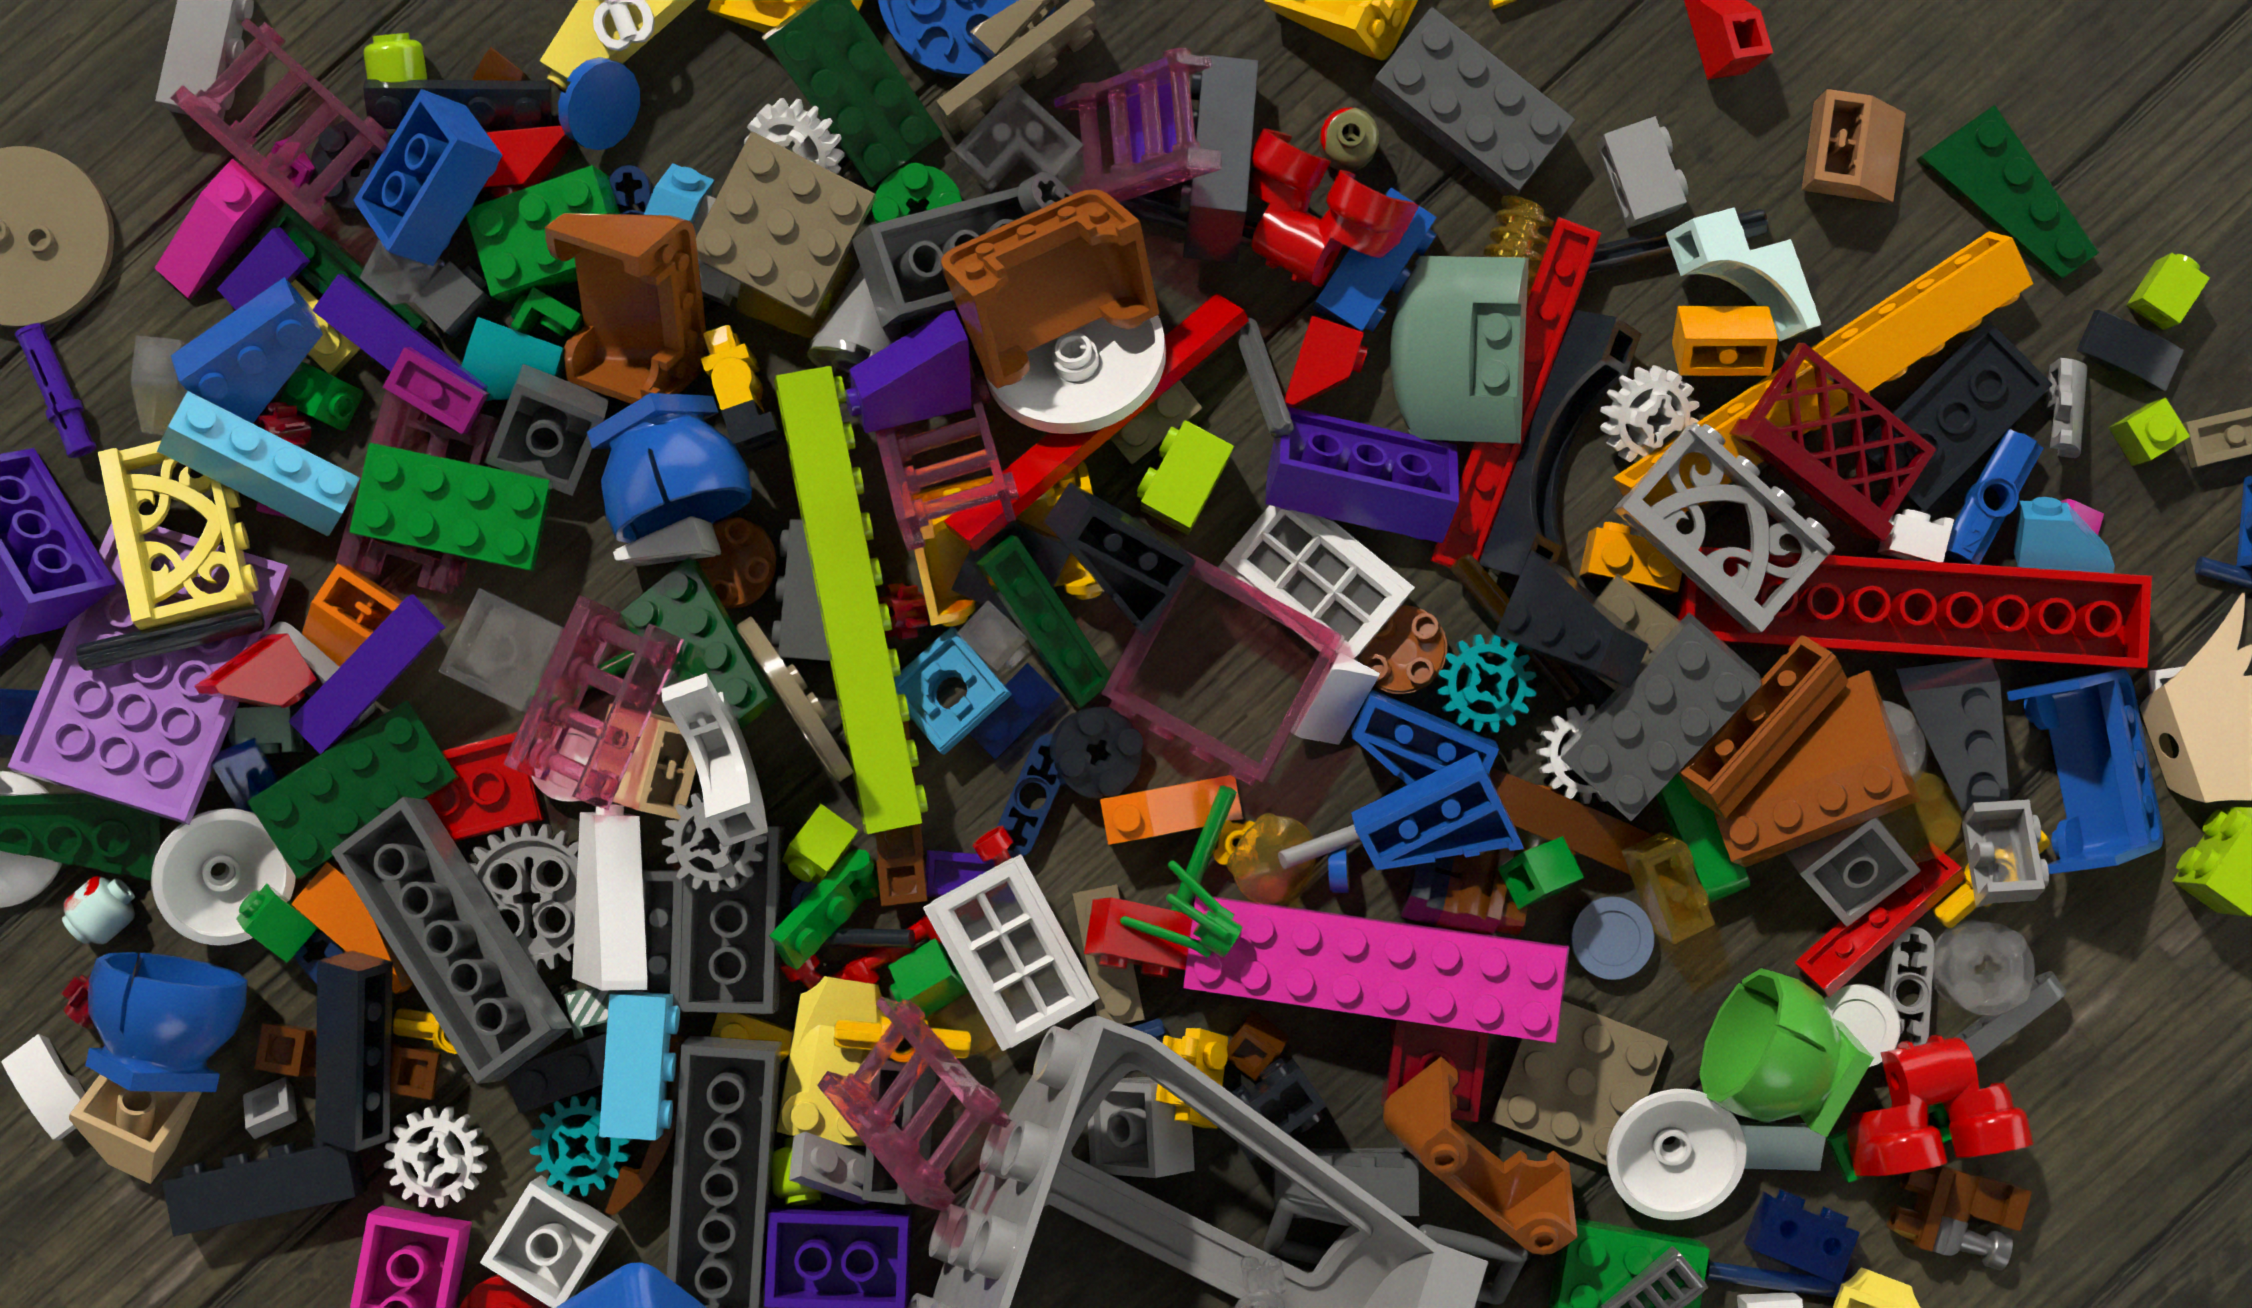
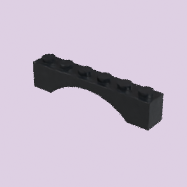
M1574 310L1569 325L1565 330L1562 344L1553 368L1549 373L1547 384L1533 416L1529 432L1517 459L1514 472L1479 562L1482 567L1505 579L1518 582L1531 550L1555 563L1558 560L1562 544L1557 527L1556 501L1559 478L1566 454L1576 432L1593 407L1609 389L1620 382V376L1626 377L1642 333L1618 317Z

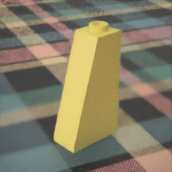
M578 0L540 59L542 65L550 73L547 79L566 92L567 87L571 83L566 80L572 71L586 60L603 57L623 64L695 0H645L654 16V32L646 42H632L628 48L622 51L607 48L599 40L594 30V13L604 0ZM627 5L635 27L639 31L643 26L642 13L636 5ZM609 13L605 17V29L612 39L619 40L620 36L612 15Z

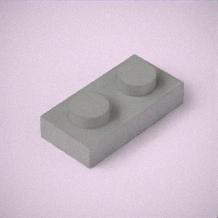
M808 1132L794 1136L790 1181L860 1205L872 1202L862 1200L865 1152Z

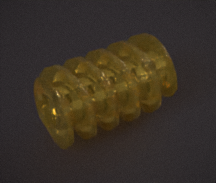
M1503 196L1501 203L1506 209L1498 211L1495 216V220L1500 226L1492 228L1489 233L1490 239L1495 244L1485 246L1484 256L1529 258V261L1540 262L1542 256L1533 250L1532 246L1533 244H1547L1548 239L1539 233L1538 229L1539 227L1551 228L1554 222L1544 215L1543 207L1537 203L1518 196ZM1528 268V279H1534L1536 273ZM1527 288V296H1528V295L1530 294V290Z

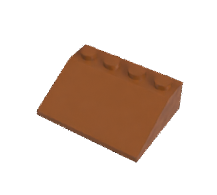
M1868 670L1848 678L1849 682L1726 819L1714 812L1731 862L1748 867L1921 801L1871 671Z

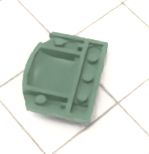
M1420 256L1415 263L1417 266L1405 282L1400 294L1391 335L1392 382L1398 407L1410 428L1408 430L1410 434L1426 440L1521 443L1529 258Z

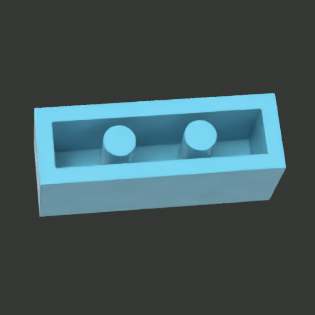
M615 991L609 994L599 1137L657 1140L663 1135L664 1128L670 1129L673 1116V1101L666 1100L667 1081L673 1082L676 1072V1053H669L670 1034H677L680 1020L679 1006H673V994Z

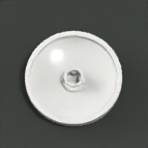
M1157 315L1144 321L1136 328L1121 329L1108 323L1102 317L1026 352L1030 361V370L1019 382L997 389L987 377L986 381L992 396L999 406L1012 418L1031 428L1059 434H1077L1102 429L1132 414L1150 397L1157 387L1166 362V344L1161 320Z

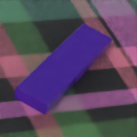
M344 274L336 276L312 309L314 313L390 372L404 347H411L484 391L488 388L482 381Z
M414 594L406 597L288 722L321 755L337 742L446 627Z

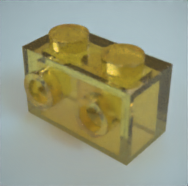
M1660 832L1622 850L1629 872L1655 934L1676 944L1715 925L1708 907L1710 905L1708 895L1703 886L1698 882L1692 866L1694 864L1692 854L1684 841Z

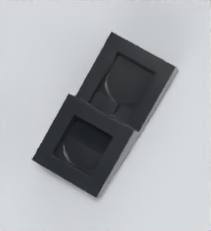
M2094 310L2076 351L2109 371H2122L2153 391H2166L2184 350L2129 321L2102 310Z

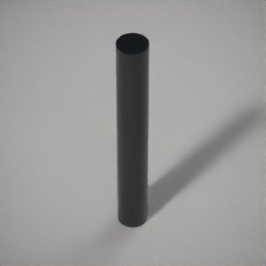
M837 928L821 946L913 948L915 932L911 929Z

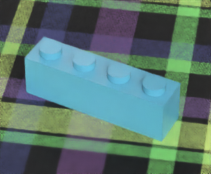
M187 391L157 449V452L326 536L330 535L341 517L360 479L346 470Z

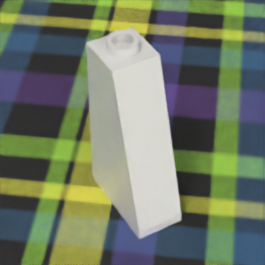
M596 804V812H580L572 979L599 990H647L640 818L636 815L624 813V805Z

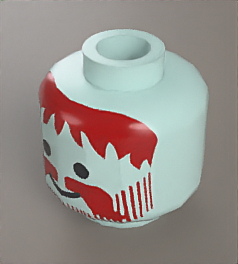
M94 876L65 900V916L62 918V921L67 930L84 944H89L90 942L105 944L134 919L135 912L131 901L135 896L131 889L118 878L110 881L104 877Z

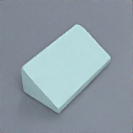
M1738 1121L1744 1133L1747 1148L1744 1169L1820 1171L1826 1137L1810 1130L1806 1123Z

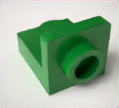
M534 287L529 295L523 294L520 296L511 312V318L514 319L511 327L527 335L530 334L540 315H543L539 323L564 337L567 330L576 334L584 327L581 314Z

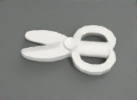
M604 0L596 8L593 17L594 30L599 40L612 50L622 51L628 48L632 42H646L654 32V16L645 0ZM627 5H636L642 13L643 26L639 31L635 27ZM609 13L612 15L620 36L619 40L612 39L605 29L604 21Z

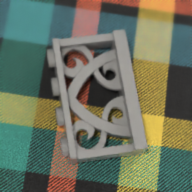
M1694 423L1683 430L1681 435L1613 510L1748 632H1762L1774 619V615L1820 563L1830 555L1835 547L1827 540L1830 534L1820 523L1810 517L1805 520L1792 509L1795 502L1788 494L1776 486L1770 489L1758 478L1760 471L1750 460L1741 455L1736 458L1724 448L1723 445L1726 441L1719 432L1707 424L1701 427L1699 424ZM1697 452L1708 459L1711 469L1707 475L1702 476L1696 471L1695 464L1692 465L1690 480L1695 488L1687 489L1679 475V464L1684 455ZM1667 472L1669 481L1676 493L1650 507L1642 499ZM1723 475L1728 476L1736 485L1720 484ZM1726 501L1744 504L1750 525V552L1742 548L1728 547L1716 550L1707 556L1702 554L1698 549L1705 536V519L1697 503ZM1684 507H1687L1694 521L1693 531L1686 535L1680 533L1676 527L1679 519L1684 518L1688 520L1687 515L1680 510ZM1766 512L1779 523L1769 527ZM1784 534L1795 537L1802 548L1801 558L1798 563L1788 568L1778 567L1768 562L1769 554L1782 556L1791 552L1783 550L1779 545V539ZM1728 557H1736L1748 562V567L1746 568L1737 563L1738 571L1735 576L1731 577L1724 572L1723 563ZM1765 572L1776 577L1785 578L1761 606L1754 600L1763 582Z

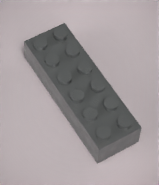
M402 797L331 851L476 1084L501 1081L573 1028L428 800Z
M690 1035L681 1045L667 1277L706 1308H764L768 1212L771 1210L772 1198L771 1174L773 1152L775 1151L782 1042Z

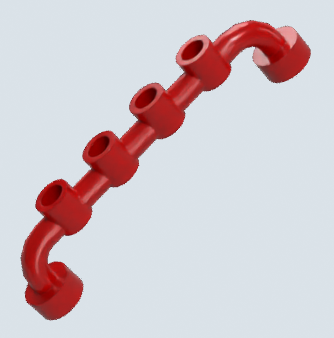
M1001 825L982 835L973 843L972 847L982 862L992 859L994 867L1011 859L1007 848L1013 843V840L1004 826ZM1007 881L984 893L993 909L996 905L991 898L1007 886ZM976 898L954 910L958 918L968 913L972 921L985 916ZM924 915L919 922L907 928L915 932L914 946L928 937L931 940L936 938L942 943L927 915ZM877 947L866 955L862 954L854 958L842 970L827 977L875 984L880 979L876 969L889 961L894 963L916 949L915 947ZM816 954L810 956L798 970L790 967L784 961L779 966L789 982L799 979L808 989L815 987L824 978V975L819 974L814 969L820 963Z

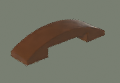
M909 721L902 722L906 740L912 739ZM911 767V768H912V773H913V778H914V783H915V786H916V785H918V784H917V776H916V768H915V767ZM922 823L876 832L877 870L881 906L927 902Z
M1491 767L1489 776L1515 827L1548 841L1563 836L1570 850L1632 877H1637L1653 835L1577 801Z
M262 1023L254 1069L297 1077L304 1075L316 1077L317 1029ZM391 1041L390 1093L429 1100L434 1099L442 1053Z
M677 1033L670 1036L669 1053H676L675 1078L673 1082L667 1081V1086L670 1087L666 1100L673 1101L670 1129L664 1128L663 1135L657 1140H651L642 1167L628 1163L621 1168L605 1213L615 1215L633 1201L656 1176L675 1143L681 1045L686 1040L684 1035Z

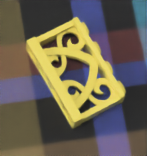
M161 441L120 451L117 448L98 452L132 622L139 630L254 605L252 592L259 590L255 570L252 564L246 565L243 550L250 548L247 531L243 522L237 523L234 508L241 506L238 491L205 475L194 479L190 477L191 468L187 466L181 471L179 482L172 480L173 469L178 462L157 452ZM163 463L161 477L131 474V470ZM211 488L215 504L203 495V493ZM154 494L160 496L158 506L153 514H140L139 507L143 502L149 501L155 506ZM171 499L189 506L207 520L199 541L184 560L169 546L159 542H145L144 534L151 532L163 522L170 509ZM222 537L226 553L216 551ZM165 556L171 560L175 569L170 572L168 566L164 563V567L160 571H153L151 563L156 557ZM219 566L227 568L230 575L229 582L221 592L213 594L202 592L193 582V579L200 574L205 581L217 583L211 577L212 571ZM183 587L193 597V599L158 607L159 602L167 599Z

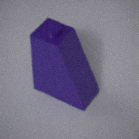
M955 310L944 312L849 369L851 388L845 390L846 405L851 417L858 416L865 433L972 408L968 338Z

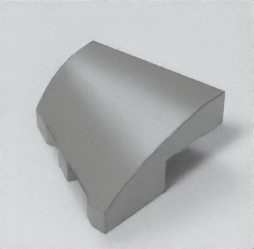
M2060 358L2050 364L2048 380L2053 385L2046 392L2044 409L2054 410L2050 448L2058 449L2057 456L2077 458L2081 454L2088 366L2080 361Z

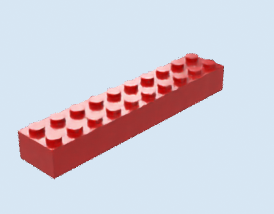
M1700 547L1698 550L1707 556L1722 548ZM1788 553L1782 556L1769 554L1768 562L1778 567L1788 568L1798 563L1802 553ZM1828 555L1774 615V619L1762 632H1748L1683 572L1677 592L1675 617L1681 621L1690 612L1727 645L1790 648L1802 635L1828 651L1960 660L1991 658L1993 662L2136 670L2148 668L2152 576ZM1728 557L1723 563V570L1728 576L1733 577L1738 571L1736 564H1741L1747 568L1748 562L1736 557ZM1765 572L1763 582L1754 600L1761 606L1785 578L1776 577Z

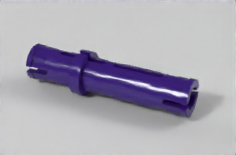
M34 323L20 328L15 332L16 339L22 347L32 374L48 409L45 411L48 422L55 424L68 458H78L93 452L97 446L93 442L81 414L84 411L81 400L74 398L49 341L44 324Z

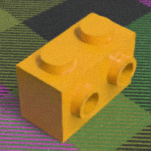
M1678 306L1672 345L1679 375L1771 376L1778 337L1769 306Z
M1604 522L1603 528L1596 527L1588 532L1579 576L1608 582L1612 581L1618 573L1637 589L1664 595L1678 592L1682 571L1644 537L1630 534V526Z

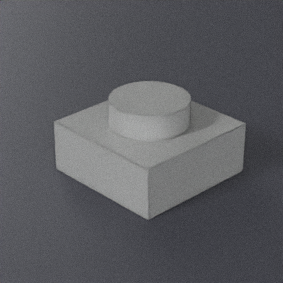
M286 1077L243 1095L245 1128L254 1139L297 1121L294 1087Z

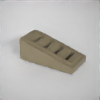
M1018 0L974 27L970 31L972 42L985 55L993 59L1036 27L1059 3V0Z

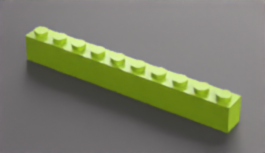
M831 366L776 375L774 383L851 769L853 770L852 774L864 833L872 834L922 823L921 813L928 811L923 784L915 786L911 767L919 766L914 739L906 740L902 722L910 721L905 694L897 695L893 677L901 675L900 664L896 649L887 648L884 631L892 630L887 603H878L875 586L883 584L878 558H869L866 540L874 539L869 513L860 512L857 495L864 494V484L860 467H851L848 450L855 449V439L851 422H842L839 404L846 403L843 380L841 376L833 377Z

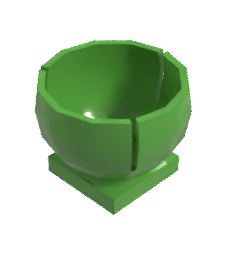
M1761 968L1742 979V984H1737L1720 1007L1705 1040L1699 1075L1703 1093L1707 1094L1709 1100L1726 1111L1763 1122H1771L1799 1115L1810 1130L1827 1137L1874 1057L1844 1023L1832 1018L1820 994L1799 979Z

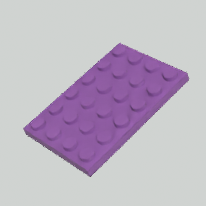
M111 522L98 554L115 580L116 587L112 592L68 623L8 768L23 775L190 825L239 704L238 701L199 694L194 686L263 637V634L270 627L292 570L288 565L243 552L246 565L252 564L258 580L259 590L252 592L254 604L260 607L264 615L265 628L262 631L86 671L80 667L77 660L76 647L78 645L140 631L132 622ZM159 526L151 532L144 534L145 542L163 543L172 548L182 560L189 555L199 541V538ZM219 545L216 551L226 553L225 546ZM158 556L151 563L153 571H160L164 567V563L168 566L170 572L175 567L171 560L165 556ZM219 566L214 568L211 574L212 579L216 580L217 583L205 581L200 574L193 579V582L200 591L213 594L221 592L227 586L230 575L227 568ZM183 587L175 594L159 602L158 607L193 599V597Z

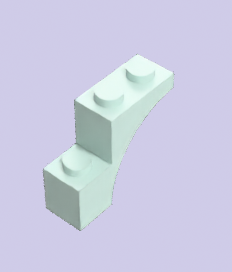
M1735 207L1693 218L1666 233L1681 276L1703 274L1721 278L1744 291L1758 306H1769L1779 342L1794 338L1822 325L1791 239L1750 250Z

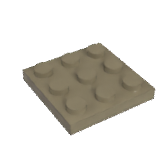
M751 131L696 236L698 261L813 319L853 243L852 239L857 236L876 199V195Z
M1563 1001L1556 1043L1519 1038L1489 1120L1607 1165L1606 1152L1612 1130L1620 1117L1632 1105L1649 1095L1668 1041Z

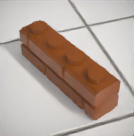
M1801 635L1788 649L1789 652L1783 655L1761 679L1762 685L1678 772L1691 795L1722 818L1726 819L1849 682L1844 671L1841 669L1842 667L1837 657L1806 636Z

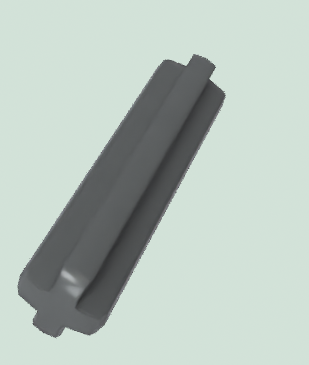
M1248 318L1249 322L1239 329L1235 336L1269 433L1274 438H1280L1283 435L1290 434L1294 426L1257 322L1252 318Z

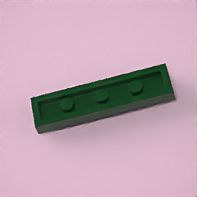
M286 203L260 235L259 239L262 240L271 229L281 227L311 261L300 272V275L322 294L325 293L338 274H344L420 333L428 324V321L295 205Z
M1009 535L975 563L1074 706L1082 708L1115 680L1018 537Z

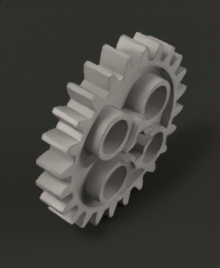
M532 823L523 824L521 837H519L513 827L504 828V842L496 835H489L487 838L491 850L488 851L482 847H475L473 852L480 861L478 864H468L499 913L502 915L504 911L509 909L518 915L520 924L517 932L513 935L536 971L539 972L542 959H544L550 969L558 967V954L567 961L573 960L572 945L574 944L579 841L570 846L566 845L569 832L566 830H561L553 839L551 825L548 824L542 825L536 836ZM527 857H532L534 864L531 880L528 867L526 866ZM551 860L559 863L563 869V879L557 886L548 884L543 875L545 865ZM505 863L513 866L517 872V881L510 889L503 887L498 880V871ZM530 890L533 893H540L541 900L532 906L529 902H523V893H528ZM553 906L561 909L566 918L565 926L559 932L551 930L546 923V913ZM532 916L537 930V937L535 939L530 937L529 931Z

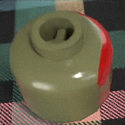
M1344 107L1334 111L1325 119L1319 134V150L1322 158L1331 161L1329 166L1339 171L1353 172L1365 167L1372 160L1379 143V130L1375 120L1367 112L1358 108Z

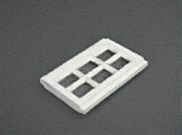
M1269 505L1218 567L1219 570L1332 663L1339 652L1356 660L1415 589L1413 585L1333 520L1303 512L1283 510Z
M1021 854L1001 863L923 907L1002 1051L1009 1047H1014L1099 999L1094 986Z

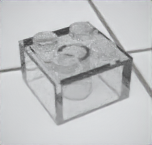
M479 588L438 672L520 711L533 713L572 630L491 591Z

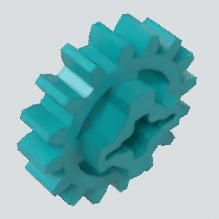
M1481 634L1474 635L1473 647L1471 648L1463 640L1456 643L1459 655L1455 656L1447 653L1445 657L1446 663L1450 665L1449 670H1439L1438 673L1439 678L1446 680V686L1437 689L1436 695H1448L1450 700L1444 705L1442 710L1444 712L1456 710L1459 714L1456 717L1455 724L1458 726L1464 724L1468 719L1472 720V732L1476 733L1480 732L1483 723H1487L1491 733L1499 732V720H1503L1509 727L1514 726L1516 720L1512 713L1516 711L1527 714L1529 708L1522 702L1523 698L1536 696L1535 690L1526 687V681L1537 677L1536 672H1525L1523 669V665L1529 661L1530 657L1524 655L1517 658L1514 655L1517 646L1509 643L1504 648L1501 647V639L1496 635H1492L1489 644H1485ZM1479 653L1494 654L1505 662L1498 666L1487 664L1479 656ZM1463 665V669L1466 672L1465 684L1462 689L1457 691V674ZM1480 672L1484 677L1494 676L1496 682L1491 685L1492 695L1488 691L1479 692L1476 685L1481 682V678L1478 675ZM1515 677V692L1510 701L1506 695L1508 680ZM1475 701L1485 703L1494 714H1480L1469 709L1467 706Z
M575 1094L571 1097L570 1107L563 1099L554 1102L556 1115L547 1110L542 1112L539 1117L546 1126L536 1127L531 1132L532 1136L540 1139V1144L529 1149L530 1154L541 1155L543 1160L535 1167L536 1172L549 1170L551 1175L546 1183L548 1186H552L559 1180L564 1182L563 1194H570L575 1186L579 1185L582 1196H587L592 1191V1183H595L601 1191L609 1186L607 1174L617 1179L621 1170L617 1162H627L631 1159L632 1154L623 1150L622 1145L629 1143L633 1139L610 1137V1151L604 1145V1137H599L601 1115L599 1095H593L587 1104H584L581 1094ZM575 1114L592 1116L589 1121L582 1124H576L571 1119H566V1117ZM584 1135L589 1139L585 1146L587 1150L579 1154L574 1149L578 1143L576 1139ZM553 1139L558 1142V1148H559V1158H558V1159H556V1157H555V1155H554V1152H553V1147H552V1140H553ZM587 1165L592 1170H597V1172L584 1175L575 1174L571 1171L576 1166Z

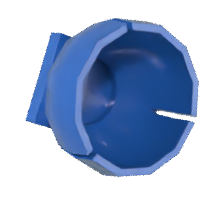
M649 393L587 431L592 449L610 450L601 484L606 520L616 541L635 542L644 536L690 516L714 524L732 516L750 502L752 489L748 468L738 449L729 438L705 422L718 413L713 396Z
M140 952L131 988L138 953H108L97 958L89 979L88 1013L105 1046L104 1048H89L85 1066L129 1091L216 1092L220 1074L207 1067V1060L235 1034L246 1006L247 980L238 972L211 963L177 956Z

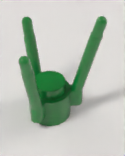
M1175 861L1168 863L1169 869L1211 911L1208 910L1203 914L1174 894H1168L1166 900L1198 923L1193 934L1200 939L1196 940L1127 916H1123L1120 919L1121 924L1193 949L1206 958L1212 952L1222 958L1225 957L1243 927L1232 920L1235 915L1234 913L1221 906Z

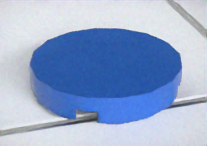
M603 57L586 60L574 69L566 80L571 83L567 87L566 93L561 92L558 101L559 122L565 135L585 148L599 151L616 145L626 137L634 125L640 107V88L635 75L624 64Z

